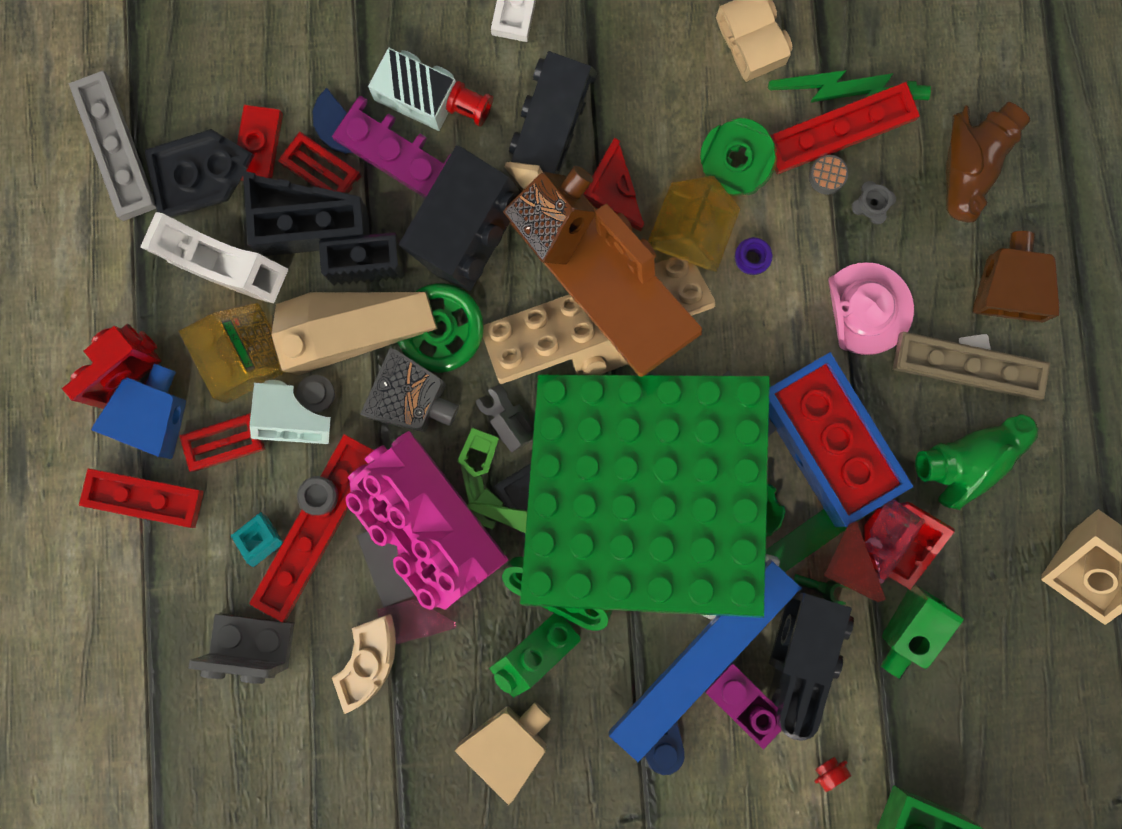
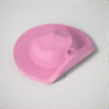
M865 262L847 266L829 277L828 282L835 325L841 349L861 355L879 354L897 345L899 333L909 331L914 316V302L907 284L896 272L880 264Z

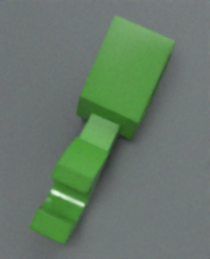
M476 428L471 429L457 461L461 465L469 503L477 502L502 506L503 501L488 488L485 489L482 475L489 472L499 437ZM470 448L488 454L486 461L482 463V470L476 471V468L466 461L469 458L468 452ZM471 510L484 527L493 530L496 520L489 519Z

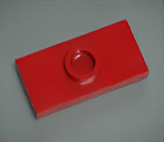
M250 105L243 106L237 145L255 155L246 170L247 172L272 179L283 118L281 110Z

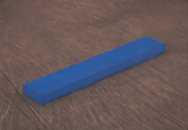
M769 559L766 562L764 618L716 615L608 731L609 737L639 762L793 598L801 587Z

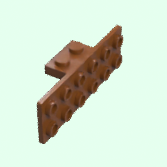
M606 203L597 210L594 208L595 216L566 265L544 264L633 370L642 377L701 336L702 327L655 276L654 259L656 258V253L651 244L644 238L639 240L632 232V226L628 219L620 212L616 214Z

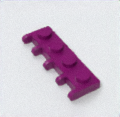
M359 96L332 135L333 139L368 163L426 198L448 158L442 163L423 151L422 147L427 137L421 133L411 143L390 130L396 120V117L391 114H387L382 123H379L362 111L366 107L368 100Z

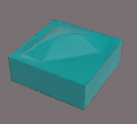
M262 512L231 535L244 560L252 567H255L283 544L269 518Z

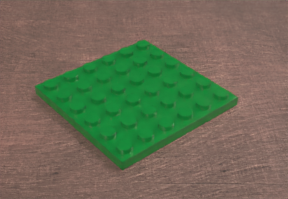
M538 375L520 604L524 606L764 618L770 377Z

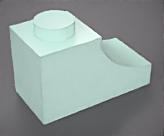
M279 380L254 383L250 417L251 439L329 444L331 417L320 416L304 408L294 396V386L287 385Z

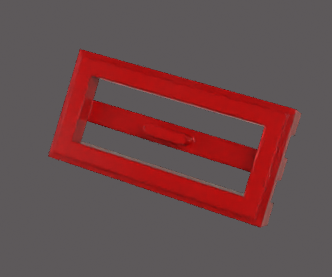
M302 132L297 134L278 160L282 166L311 186L335 191L290 160L295 156L337 185L336 191L349 194L353 189L352 184L355 181L358 182L361 178V174ZM303 144L347 175L344 180L299 150V147Z
M251 413L179 435L189 472H196L266 450L264 442L258 439H251ZM244 425L248 427V431L192 448L191 442ZM248 439L252 441V444L198 461L195 459V456Z

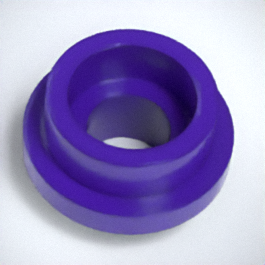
M755 237L743 240L736 248L734 256L737 267L748 275H758L766 271L773 257L768 243ZM747 253H757L759 261L751 263L747 259Z

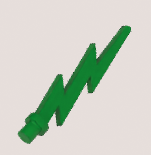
M846 70L771 80L768 83V89L821 88L810 103L868 94L866 96L868 97L891 88L885 86L894 73L839 82L846 73ZM907 81L914 101L929 100L931 94L930 85H917L916 81Z

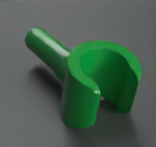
M795 573L793 580L798 585L822 593L825 600L841 605L846 604V602L835 599L834 590L838 586L850 590L848 584L836 580H830L825 583Z

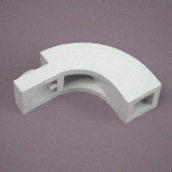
M158 212L155 213L141 244V248L181 269L236 292L273 304L288 272V268L259 253L242 250L222 243Z

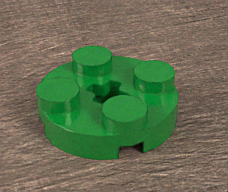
M737 118L726 122L722 126L718 125L710 131L703 142L700 159L708 182L717 190L731 196L752 195L759 188L763 187L773 175L777 163V149L768 131L762 125L750 119ZM741 147L745 148V156L748 158L746 164H740L738 168L732 167L733 160L729 158L731 151L738 152Z

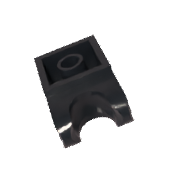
M797 592L783 609L769 664L776 669L768 694V699L778 707L776 717L778 726L788 737L799 741L812 738L820 727L833 678L838 679L842 671L843 656L840 655L843 640L849 639L854 626V617L850 616L851 607L801 592Z

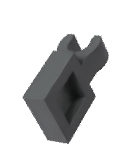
M497 385L488 390L494 403L491 402L487 395L476 400L477 407L482 413L494 416L490 423L497 431L500 440L506 444L511 453L533 441V422L520 404L516 406L511 404L502 386Z

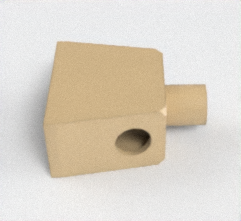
M536 702L521 717L507 706L458 743L455 752L509 805L546 751L547 744L538 733L551 720V717Z

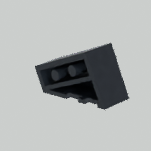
M551 51L547 52L545 59H539L533 76V80L537 81L533 96L527 95L521 111V117L525 118L521 133L516 131L510 143L509 153L513 154L511 162L538 165L542 172L560 173L574 137L573 131L579 114H583L586 106L584 99L590 83H595L598 75L592 66Z
M243 171L248 246L256 253L263 256L314 252L319 251V240L370 235L368 209L359 196L314 186L313 188L292 184L287 180L279 178L278 180L257 176L252 172Z

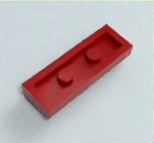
M87 468L79 506L196 528L204 491Z

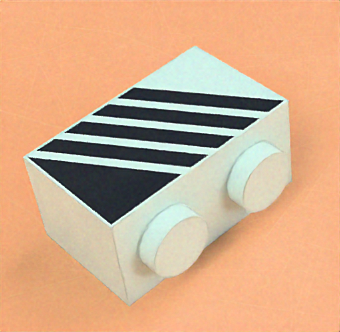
M388 48L368 87L374 101L440 131L449 113L446 110V103L456 81L448 70L440 66L431 68L422 64L417 56L408 51L401 50L399 53Z

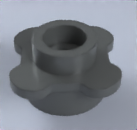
M873 181L865 182L861 187L862 193L859 199L852 203V210L856 215L863 214L869 217L873 224H882L887 218V210L896 202V196L885 186L877 185ZM871 200H875L877 205H871Z

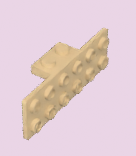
M683 253L655 263V276L691 316L715 307V299L689 253ZM570 294L484 325L483 339L500 384L570 359L576 375H602L608 371L629 365Z

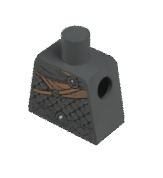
M390 347L360 414L374 421L426 432L431 419L451 426L458 413L459 405L441 398L446 387L443 380Z

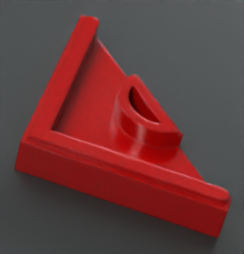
M614 138L592 176L593 182L583 195L598 209L607 203L616 214L622 213L633 228L641 231L644 227V221L642 220L631 177L625 164L620 141Z

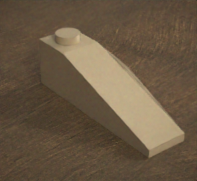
M310 292L276 304L271 335L281 370L301 375L438 328L426 292Z

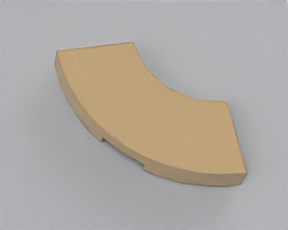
M391 614L352 628L354 647L351 659L342 671L332 677L344 714L355 710L369 701L380 690L390 673L396 646L395 628Z

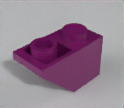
M733 663L706 689L705 693L763 750L782 731L776 719L778 707Z

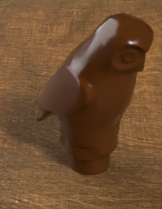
M1006 102L998 112L992 111L988 113L987 118L977 126L971 125L970 109L967 105L964 107L963 112L953 115L951 142L946 163V210L952 218L966 223H973L979 218L980 212L987 205L988 202L985 199V195L999 177L1006 155L1021 140V131L1030 122L1028 114L1016 104Z

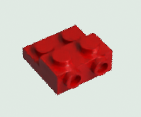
M129 324L122 328L113 326L103 329L92 338V344L83 350L92 361V364L77 369L71 375V381L61 389L71 401L104 409L124 378L127 377L139 381L151 371L154 363L158 365L162 362L154 352L158 347L144 331L138 333Z

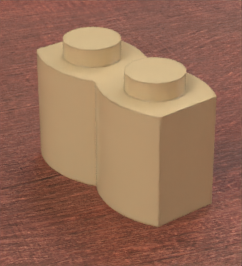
M733 0L721 5L716 16L720 31L731 49L734 61L746 82L786 65L791 56L792 42L787 31H781L775 22L777 10L773 0Z

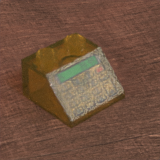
M259 303L212 313L179 330L213 399L227 404L252 391L254 383H264L286 373L281 370L271 335L272 327Z

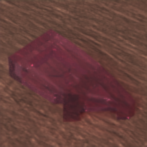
M415 599L377 609L379 618L391 614L395 628L396 644L456 628L454 621L433 609L429 610L422 607Z

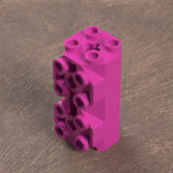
M407 431L392 443L393 447L389 450L382 445L371 452L365 458L368 465L365 464L348 476L351 482V493L346 496V504L348 509L356 515L368 531L375 544L385 546L389 543L397 546L398 556L393 559L394 569L416 595L420 605L429 610L435 607L445 610L508 562L509 559L420 442L410 431Z

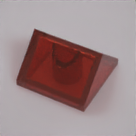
M857 521L850 523L836 547L824 576L874 601L886 600Z

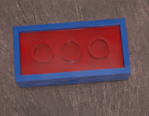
M831 352L770 387L769 419L777 428L776 431L835 527L849 526L913 487Z

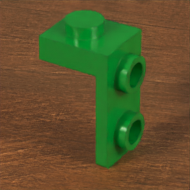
M553 613L521 643L497 660L489 669L494 674L495 682L499 688L515 698L536 684L581 641V638L565 618Z

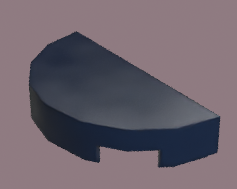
M326 88L317 98L313 108V126L321 141L331 150L353 153L336 142L332 137L347 112Z

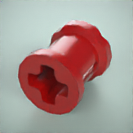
M457 81L447 99L446 110L451 114L457 112L474 120L475 125L481 127L490 113L493 96L487 93L484 96L465 88L463 82Z

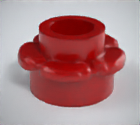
M835 757L829 759L815 769L819 775L814 780L815 784L820 783L825 792L835 788L852 776L845 766L848 762L843 760L838 763Z

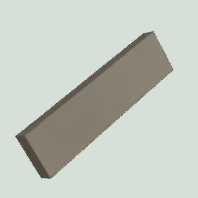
M903 331L898 336L892 370L1039 401L1044 400L1050 362Z

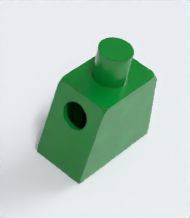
M914 585L911 590H907L882 634L883 639L891 649L880 666L899 679L903 677L912 662L924 669L929 668L961 625L964 618L942 600Z

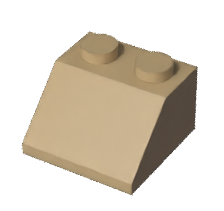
M1098 509L1070 532L1043 572L1041 580L1104 625L1122 613V525Z

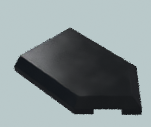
M212 129L145 149L157 212L173 218L229 201L243 177V171L247 170L255 155Z

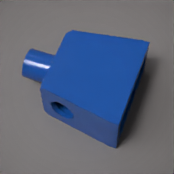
M154 363L145 384L127 377L124 378L91 430L157 457L172 459L186 406L185 399L168 393L176 372Z

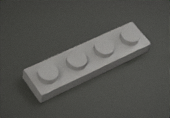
M100 71L68 83L117 218L125 221L156 209L152 191L110 77L104 71Z

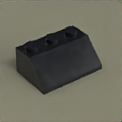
M456 145L399 245L438 278L471 292L477 279L482 275L484 267L493 251L501 242L502 236L510 223V220L503 211L522 191L508 176L466 149Z

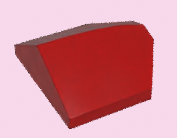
M908 501L879 507L872 513L864 526L865 563L911 590L954 534L955 529Z

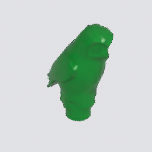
M1019 414L1018 416L1007 418L999 426L980 429L968 433L954 442L939 443L930 450L919 451L915 459L917 475L924 482L936 481L948 485L939 496L938 501L946 508L960 510L967 503L988 491L1012 470L1017 460L1037 440L1039 430L1037 424L1030 416Z

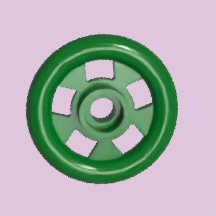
M436 283L419 288L415 292H426L429 300L444 298L445 308L432 310L436 325L440 322L446 324V331L442 335H437L435 330L424 332L421 335L398 342L399 347L406 357L429 372L443 373L455 370L466 364L474 356L481 344L484 325L480 308L470 294L451 284ZM462 308L467 316L468 323L459 327L453 312ZM459 336L464 341V344L457 352L452 354L447 345L451 344ZM424 341L437 347L433 357L420 351Z

